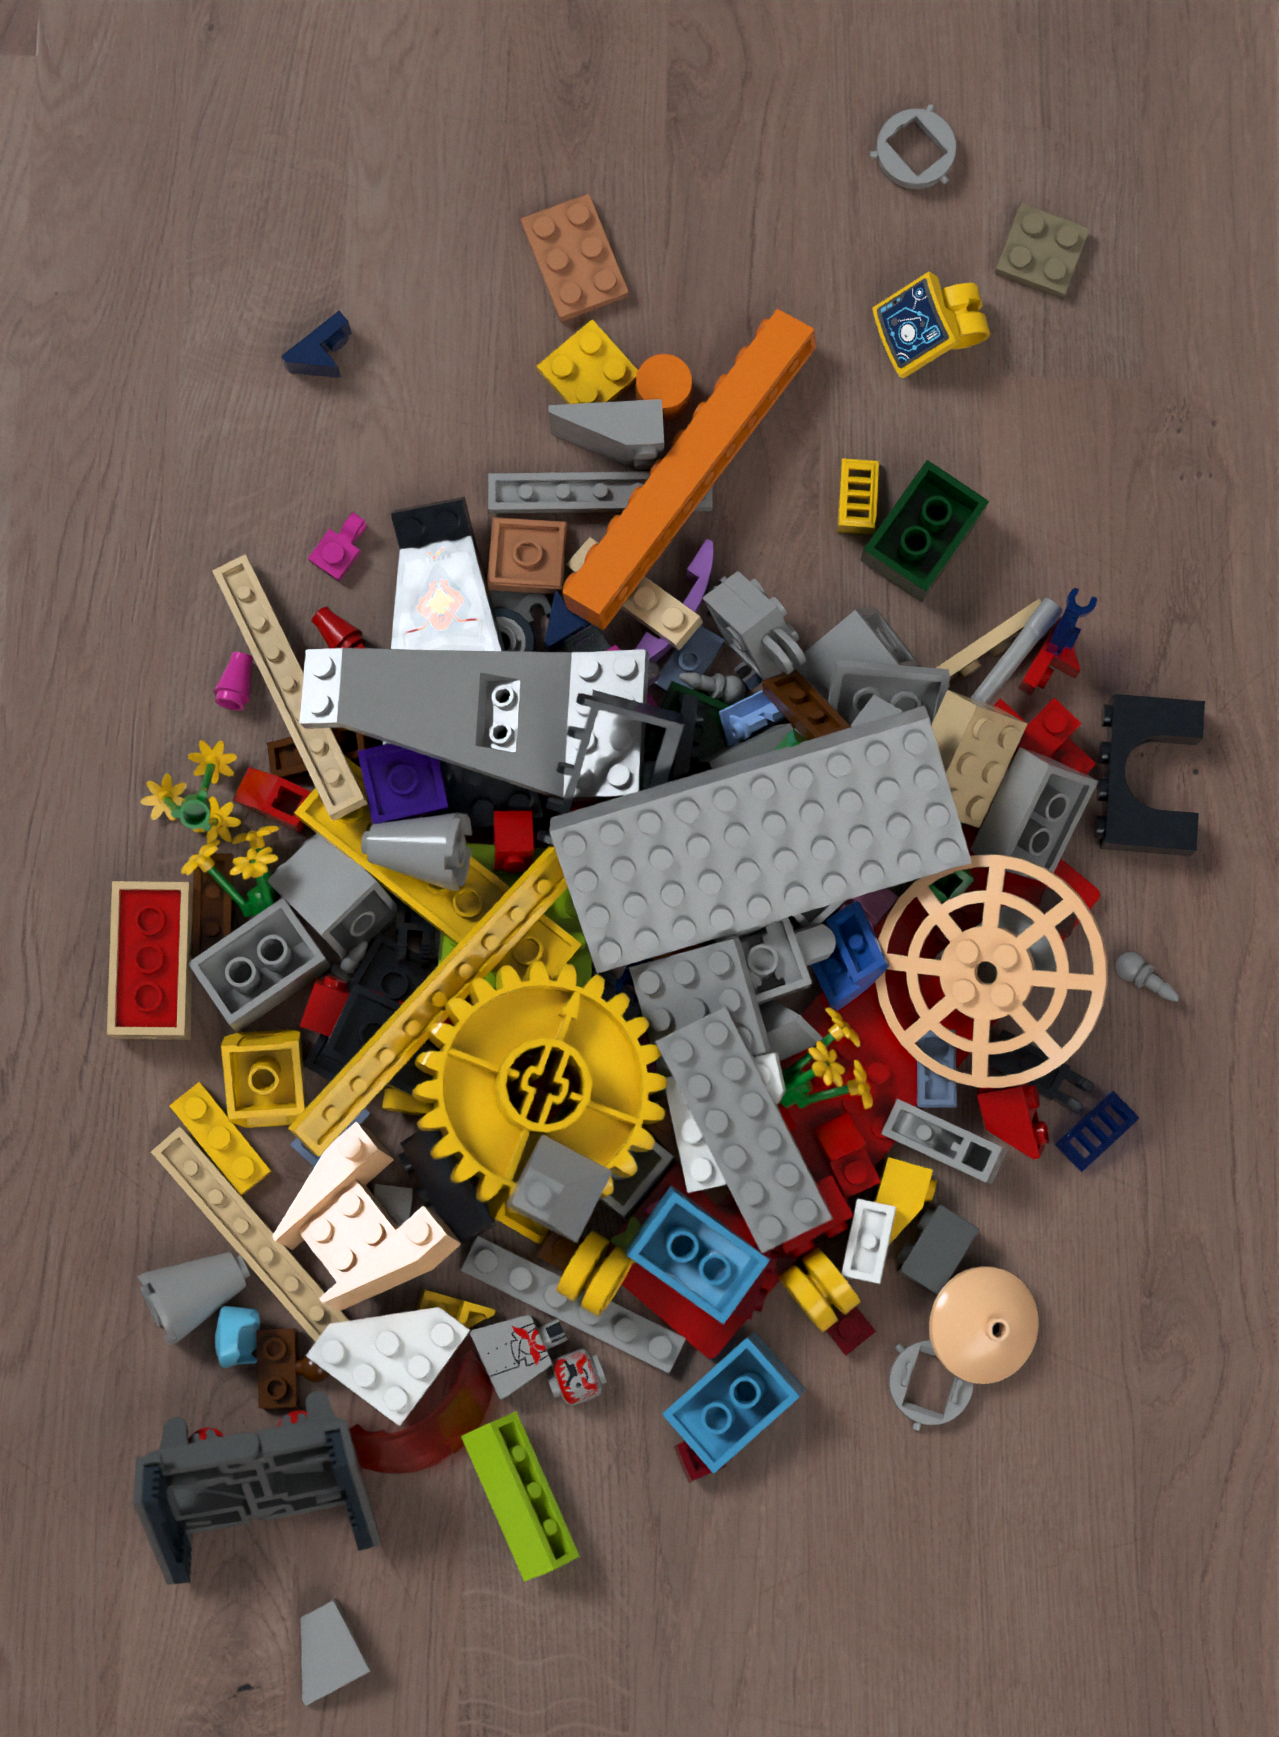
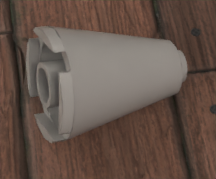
M453 813L373 824L370 830L365 831L363 834L362 853L367 854L370 863L448 890L459 891L458 886H463L466 881L472 848L466 847L465 835H472L470 818L467 814Z
M226 1252L144 1272L137 1276L136 1279L143 1285L140 1287V1290L158 1327L163 1325L166 1335L163 1337L168 1345L171 1346L178 1343L246 1287L245 1278L249 1277L250 1274L240 1255L234 1258L231 1252Z

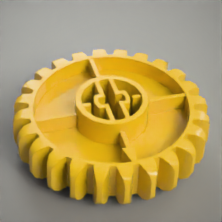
M533 961L527 968L524 982H521L518 973L512 966H502L496 974V991L489 982L482 978L472 980L469 985V998L472 1005L456 997L450 998L444 1005L449 1015L448 1019L454 1027L445 1023H433L427 1030L428 1039L440 1049V1052L429 1051L421 1053L416 1057L415 1061L417 1068L433 1076V1080L426 1081L412 1090L414 1099L424 1103H433L434 1110L418 1121V1128L421 1131L428 1132L440 1130L443 1138L435 1144L430 1152L432 1158L435 1160L443 1159L454 1154L459 1161L452 1170L451 1181L454 1184H459L475 1174L480 1178L476 1188L477 1200L483 1203L491 1199L500 1189H503L505 1209L513 1214L516 1211L506 1207V1204L541 1135L606 1167L617 1176L629 1178L637 1172V1165L628 1150L647 1152L652 1150L655 1145V1140L650 1133L641 1127L642 1124L656 1123L664 1119L665 1110L661 1106L648 1101V1095L667 1087L666 1077L647 1072V1065L657 1060L662 1054L657 1045L640 1046L637 1040L649 1027L648 1020L645 1017H639L626 1022L622 1015L628 1007L629 997L625 993H621L608 1002L604 1001L601 998L604 990V978L598 974L582 987L576 986L577 974L575 967L571 964H565L557 972L553 981L549 980L544 963L542 961ZM536 1053L532 1066L521 1074L510 1069L517 1057ZM548 1056L554 1058L544 1088L551 1090L552 1094H548L539 1100L532 1121L526 1119L536 1088L528 1086V1082L532 1083L542 1075ZM564 1069L569 1073L574 1092L568 1095V1079L562 1078ZM514 1080L512 1094L513 1097L519 1099L516 1109L510 1103L506 1089V1083L510 1084ZM558 1104L570 1107L562 1120L545 1124L550 1109ZM611 1176L599 1198H605L613 1193L614 1188Z

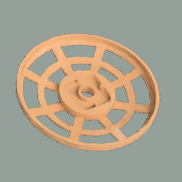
M1006 855L970 856L972 863L916 880L895 903L886 918L878 942L889 963L887 969L907 972L909 994L921 1018L904 1031L889 1001L885 971L875 981L879 1003L889 1027L901 1045L918 1062L936 1074L957 1083L982 1088H1004L1025 1084L1047 1075L1065 1063L1084 1044L1095 1027L1104 1005L1108 984L1107 955L1102 934L1093 914L1083 899L1063 879L1045 867L1022 858ZM975 867H989L986 891L964 893L941 904L929 887L936 880L956 871ZM1005 870L1019 871L1038 879L1053 889L1063 900L1044 914L1028 901L1002 892ZM917 897L929 915L915 933L908 956L887 953L889 939L897 920L906 906ZM985 903L982 926L973 927L962 932L949 915L953 910L965 905ZM1001 904L1022 912L1035 923L1019 936L1008 929L999 927ZM1073 912L1080 920L1090 944L1093 958V975L1069 973L1066 948L1055 926ZM937 924L950 941L949 945L945 949L941 960L919 958L925 939ZM1044 935L1047 937L1054 952L1056 972L1035 970L1034 960L1029 947ZM987 961L995 965L997 978L993 983H984L979 979L977 968L980 963ZM918 974L940 976L945 997L930 1010L921 994ZM1033 986L1055 988L1048 1009L1042 1018L1037 1021L1024 1007L1023 1003L1029 997ZM1068 989L1092 991L1090 1004L1081 1025L1071 1040L1062 1048L1046 1030L1060 1013ZM955 1009L974 1018L973 1041L954 1034L945 1028L940 1021ZM1009 1014L1025 1031L1023 1034L1010 1040L995 1043L989 1042L990 1020L999 1019ZM932 1030L948 1044L961 1050L972 1052V1075L958 1072L938 1063L925 1054L915 1043ZM1034 1041L1049 1057L1048 1060L1039 1066L1021 1073L1001 1077H988L989 1054L1011 1052Z

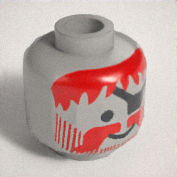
M579 1349L555 1358L552 1365L554 1373L547 1376L554 1398L562 1396L565 1403L569 1406H575L600 1396L602 1385L607 1383L597 1354L591 1355L586 1349Z

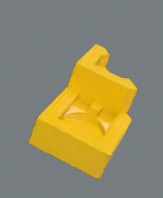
M422 1289L416 1309L417 1311L440 1307L468 1329L485 1319H489L495 1313V1309Z

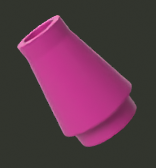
M233 652L231 654L230 661L213 691L216 695L215 703L217 705L234 711L244 710L245 704L250 702L253 657L242 652Z

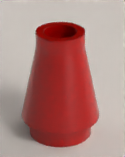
M329 607L321 608L312 617L311 622L317 627L329 649L355 648L360 643L363 646L365 645L362 631L332 612Z

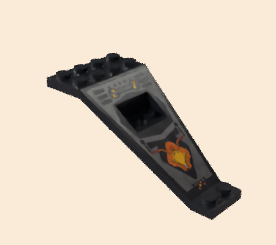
M465 496L394 510L391 513V518L400 551L391 649L505 651ZM504 694L500 698V703L508 701L510 694ZM501 731L497 739L505 738L508 731ZM383 741L382 745L389 744V743ZM439 760L450 810L423 817L453 813L467 814L473 830L493 826L494 811H532L533 819L544 817L546 809L541 793Z

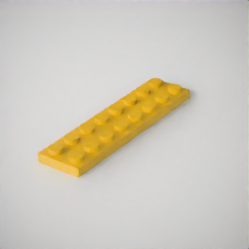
M345 756L368 803L362 770ZM315 787L294 812L303 823L338 851L363 867L377 882L456 945L462 941L511 888L472 856L466 881L463 886H458L459 891L448 890L370 863L367 854H363L361 849L363 834L365 831H369L373 825L369 804L333 821ZM543 914L490 972L496 976L502 966L509 965L518 973L521 982H524V976L529 965L533 961H542L547 969L549 980L553 981L557 972L572 960L581 949L582 944Z

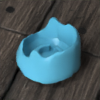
M230 1306L221 1307L215 1333V1350L222 1368L257 1362V1359L251 1353L257 1349V1330H260L258 1310Z

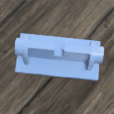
M763 690L719 711L727 746L745 740L749 736L786 718L763 694Z

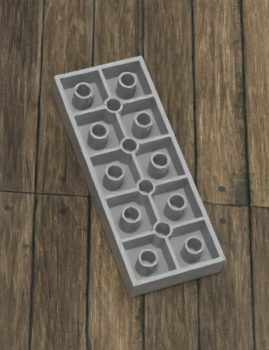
M925 706L550 819L549 832L597 973L972 863Z

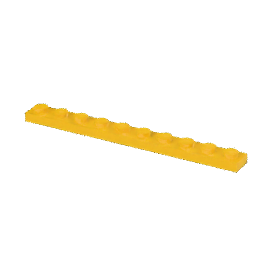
M551 844L288 1127L314 1155L320 1157L428 1040L427 1030L429 1026L433 1023H443L449 1017L444 1006L449 999L456 997L464 1000L470 994V982L476 978L484 979L567 889L568 886L554 845Z

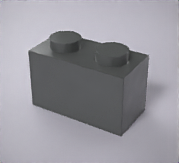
M940 1204L933 1211L926 1208L916 1225V1228L921 1232L915 1242L912 1244L906 1241L896 1257V1261L901 1264L896 1272L935 1296H938L941 1289L949 1281L979 1231V1228Z

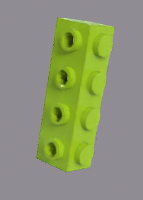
M517 1411L462 1435V1440L524 1582L551 1572L580 1557Z

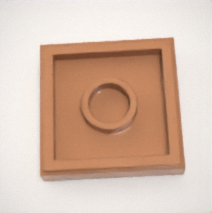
M493 517L487 579L489 590L555 594L557 590L562 595L567 522Z

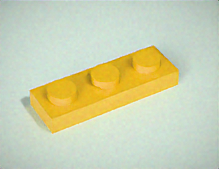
M201 1082L195 1084L169 1105L241 1196L272 1172L236 1125L228 1121L227 1114Z

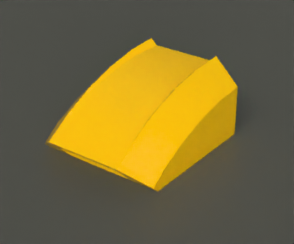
M287 1028L255 1032L240 1031L223 1038L221 1051L228 1121L245 1128L291 1125L305 1110L301 1032Z

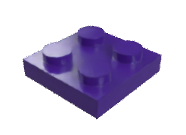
M391 743L358 751L373 824L414 819L450 810L439 759Z

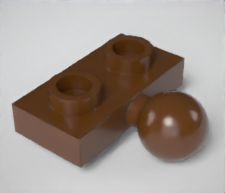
M298 1328L257 1330L258 1409L300 1407L299 1375H303L311 1382H321L330 1374L307 1356L299 1360Z

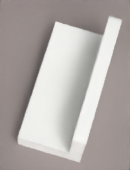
M857 1199L841 1274L844 1278L881 1284L896 1207Z

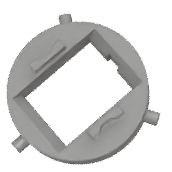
M929 104L927 110L908 109L893 115L883 125L879 133L876 151L870 152V159L877 158L878 164L885 176L901 187L923 189L933 186L939 181L944 185L949 182L946 175L954 161L956 140L948 123L934 113V105ZM913 120L944 154L943 157L918 177L887 143L889 139L896 135L899 129L906 127Z
M931 1340L920 1341L907 1348L899 1343L895 1349L900 1354L893 1362L889 1374V1390L896 1407L906 1417L914 1421L912 1429L920 1431L922 1424H943L960 1415L970 1401L973 1383L954 1376L943 1414L904 1401L919 1351L932 1356L935 1353Z

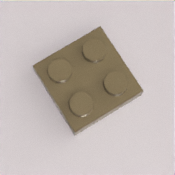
M1021 203L994 274L1063 299L1090 228Z

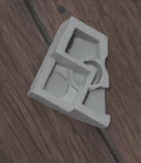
M336 1598L301 1617L302 1701L305 1706L371 1671L353 1635L354 1631Z

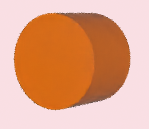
M658 354L645 360L636 375V399H662L663 420L674 419L687 409L692 390V376L688 366L680 358L670 354Z

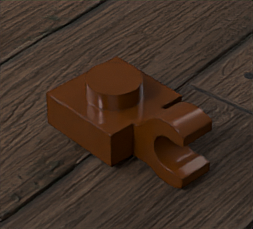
M592 1211V1213H591V1215H590V1217H589V1219H588V1221H587V1223H586V1225H585L583 1231L587 1228V1226H588L589 1223L591 1222V1220H592V1218H593V1216H594V1214H595L593 1211ZM549 1230L535 1255L558 1269L565 1271L585 1239L580 1236L575 1243Z

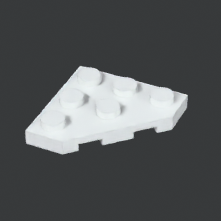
M774 1052L753 1057L775 1103L778 1104L786 1092L778 1053ZM673 1076L666 1077L667 1087L665 1090L687 1192L691 1193L727 1185Z
M440 1307L332 1323L327 1326L306 1356L397 1425L401 1426L471 1330Z

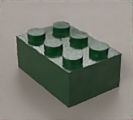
M926 460L864 548L860 561L923 602L985 513L989 501L929 460Z

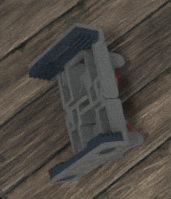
M322 1391L310 1393L305 1400L307 1412L298 1410L289 1412L279 1421L278 1427L258 1430V1434L243 1432L223 1436L222 1432L218 1429L206 1427L195 1431L188 1439V1426L184 1419L174 1417L164 1424L159 1450L149 1452L147 1456L136 1458L133 1504L167 1585L191 1582L189 1575H191L192 1533L250 1524L251 1519L255 1518L267 1521L346 1505L358 1551L382 1545L372 1502L346 1419L340 1420L339 1417L335 1416L326 1393Z

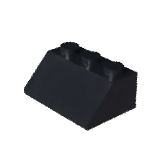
M419 1130L400 1143L404 1152L398 1154L408 1175L415 1172L422 1186L416 1188L424 1206L426 1208L433 1206L436 1213L462 1244L497 1226L493 1217L490 1216L485 1202L482 1203L477 1200V1187L472 1177L459 1184H454L451 1181L450 1176L453 1168L459 1161L454 1154L443 1159L435 1160L430 1154L432 1148L443 1138L441 1131L428 1132Z

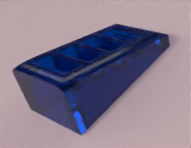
M1111 1091L1054 1145L1082 1172L1139 1120V1117L1114 1091ZM1108 1105L1124 1120L1120 1125L1104 1110ZM1096 1116L1112 1131L1108 1136L1093 1121ZM1084 1127H1087L1101 1142L1097 1147L1081 1132ZM1074 1137L1089 1152L1085 1158L1069 1142Z

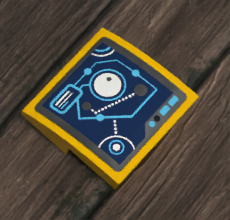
M929 271L872 308L886 352L898 376L903 379L961 343L955 314L944 305L938 276Z

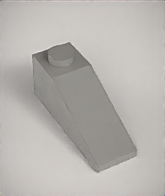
M899 1099L896 1100L881 1133L989 1184H993L1008 1150Z

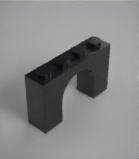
M1114 694L1109 700L1108 705L1103 704L1101 726L1107 727L1106 741H1101L1099 764H1105L1104 779L1099 778L1097 784V801H1103L1102 816H1096L1094 837L1100 838V849L1191 856L1197 851L1199 813L1158 810L1142 804L1134 797L1127 785L1125 766L1130 752L1146 743L1160 742L1197 745L1203 739L1205 701Z

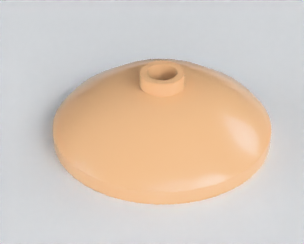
M988 1266L967 1269L948 1281L934 1301L929 1321L931 1344L941 1364L956 1377L977 1384L1001 1381L1020 1369L1029 1358L1035 1346L1039 1328L1037 1306L1027 1286L1012 1273ZM998 1322L999 1331L996 1335H993L992 1327Z

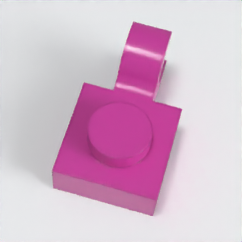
M352 512L345 521L339 535L329 528L308 557L309 562L340 583L361 554L360 549L355 547L354 543L368 526L365 520Z

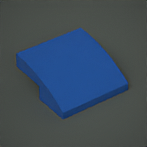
M857 900L826 920L828 928L835 935V949L826 960L811 964L830 1007L837 1011L869 988L889 966L864 909Z

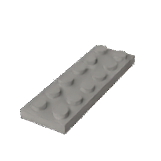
M725 1006L655 1041L761 1253L831 1220L833 1216L728 1007Z

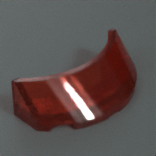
M470 1350L456 1360L458 1376L456 1381L450 1386L452 1391L438 1408L420 1422L387 1434L385 1429L377 1432L366 1431L359 1423L349 1429L361 1468L386 1474L413 1473L441 1463L443 1459L452 1453L455 1454L465 1445L461 1436L479 1428L488 1410L493 1392V1383L474 1350Z

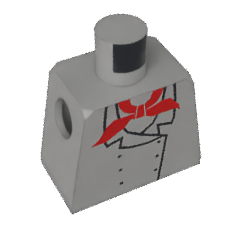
M531 1314L469 1332L500 1400L506 1398L552 1366L553 1361L548 1353V1349L568 1340L559 1319L537 1328Z

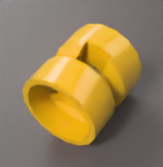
M961 283L941 289L945 307L955 314L961 341L960 344L950 350L971 347L987 340L991 334L986 315L979 312L983 302L978 285L976 283Z

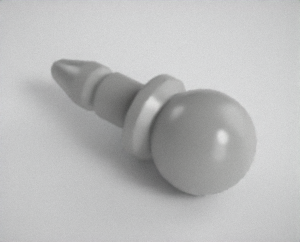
M695 672L679 675V679L688 686L707 691L709 697L719 698L721 702L728 705H733L743 700L746 695V686L737 676L730 675L724 677L722 674L716 673L713 677H709Z
M363 940L352 947L349 955H346L341 964H333L330 968L331 972L323 975L321 979L324 980L326 975L340 978L349 984L354 976L352 973L359 965V961H362L365 956L368 943Z
M1126 952L1118 958L1116 972L1122 980L1134 982L1137 988H1142L1145 985L1164 999L1174 1002L1179 1000V995L1168 983H1164V980L1153 974L1154 966L1151 964L1146 965L1144 958L1140 954Z

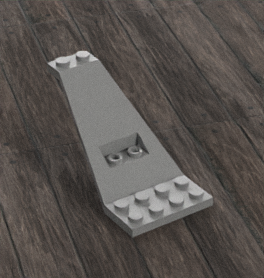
M366 648L306 650L300 724L305 729L343 727L563 800L570 776L561 774L556 769L559 762L574 764L580 740L567 735L568 727L576 726L584 729L590 708L576 702L578 693L592 696L593 690L647 704L649 653L646 649L573 653ZM504 694H510L508 701L500 703V698ZM598 710L572 802L609 801L642 791L646 722ZM501 731H508L505 738L497 739Z

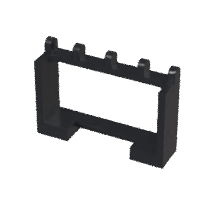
M593 690L592 696L578 693L576 702L590 707L584 729L576 726L568 727L567 735L580 740L574 764L559 762L556 769L557 772L570 776L564 799L548 798L546 807L560 812L559 815L569 813L598 710L663 727L647 789L667 783L684 726L683 714ZM539 830L537 839L554 845L550 832Z

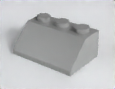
M1019 747L970 851L977 855H1006L1022 858L1045 867L1054 873L1098 781L1045 755ZM1006 869V870H1005V871H1008V872H1011V873H1014V874H1018V875H1021V876H1025V877H1028V878H1031V879L1038 880V879H1036V878H1034V877H1031V876L1026 875V874H1024V873H1021V872H1019V871L1010 870V869Z
M281 898L188 962V965L228 1024L236 1032L246 1028L331 968L329 962L284 898Z

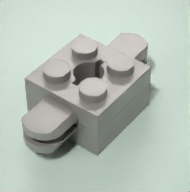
M737 571L728 579L725 576L720 578L717 587L711 585L706 589L707 594L702 598L728 647L763 680L777 676L783 671L789 675L794 671L793 663L800 666L806 662L805 655L796 643L800 639L797 632L783 619L787 615L786 610L775 597L767 598L765 590L756 579L753 578L749 581Z
M789 917L711 940L712 944L739 937L758 1005L809 988L812 985V981L806 966L829 958L836 944L835 935L826 925L817 923L793 931Z

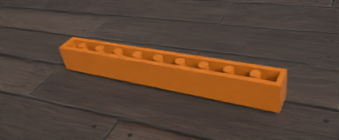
M778 308L770 319L766 318L761 322L754 340L748 347L744 346L739 351L735 359V365L729 373L720 376L715 384L714 392L707 402H701L693 414L692 421L685 431L680 430L672 441L671 449L666 456L659 458L654 463L650 471V477L642 487L638 486L632 492L628 506L622 514L616 515L610 521L606 531L607 534L599 544L592 545L585 556V563L577 573L573 572L566 579L562 594L568 610L601 630H605L816 349L814 328Z

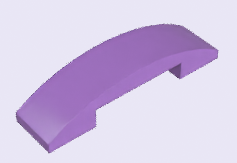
M709 539L705 540L687 568L686 579L695 585L683 604L697 614L704 601L702 597L707 593L706 589L709 586L711 577L713 542ZM646 632L635 650H647L650 666L666 655L673 646L664 639H658Z

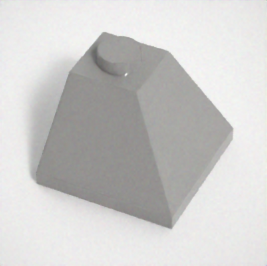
M541 1135L506 1207L576 1243L612 1171Z

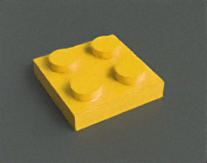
M593 319L536 366L540 375L566 404L612 402L636 382L638 369Z

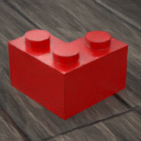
M1001 698L993 705L1027 723ZM1053 698L1029 724L1027 723L1007 769L1009 770L1019 747L1051 758L1077 731L1082 723L1057 699Z

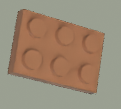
M589 193L520 219L523 231L560 322L629 297L628 289Z

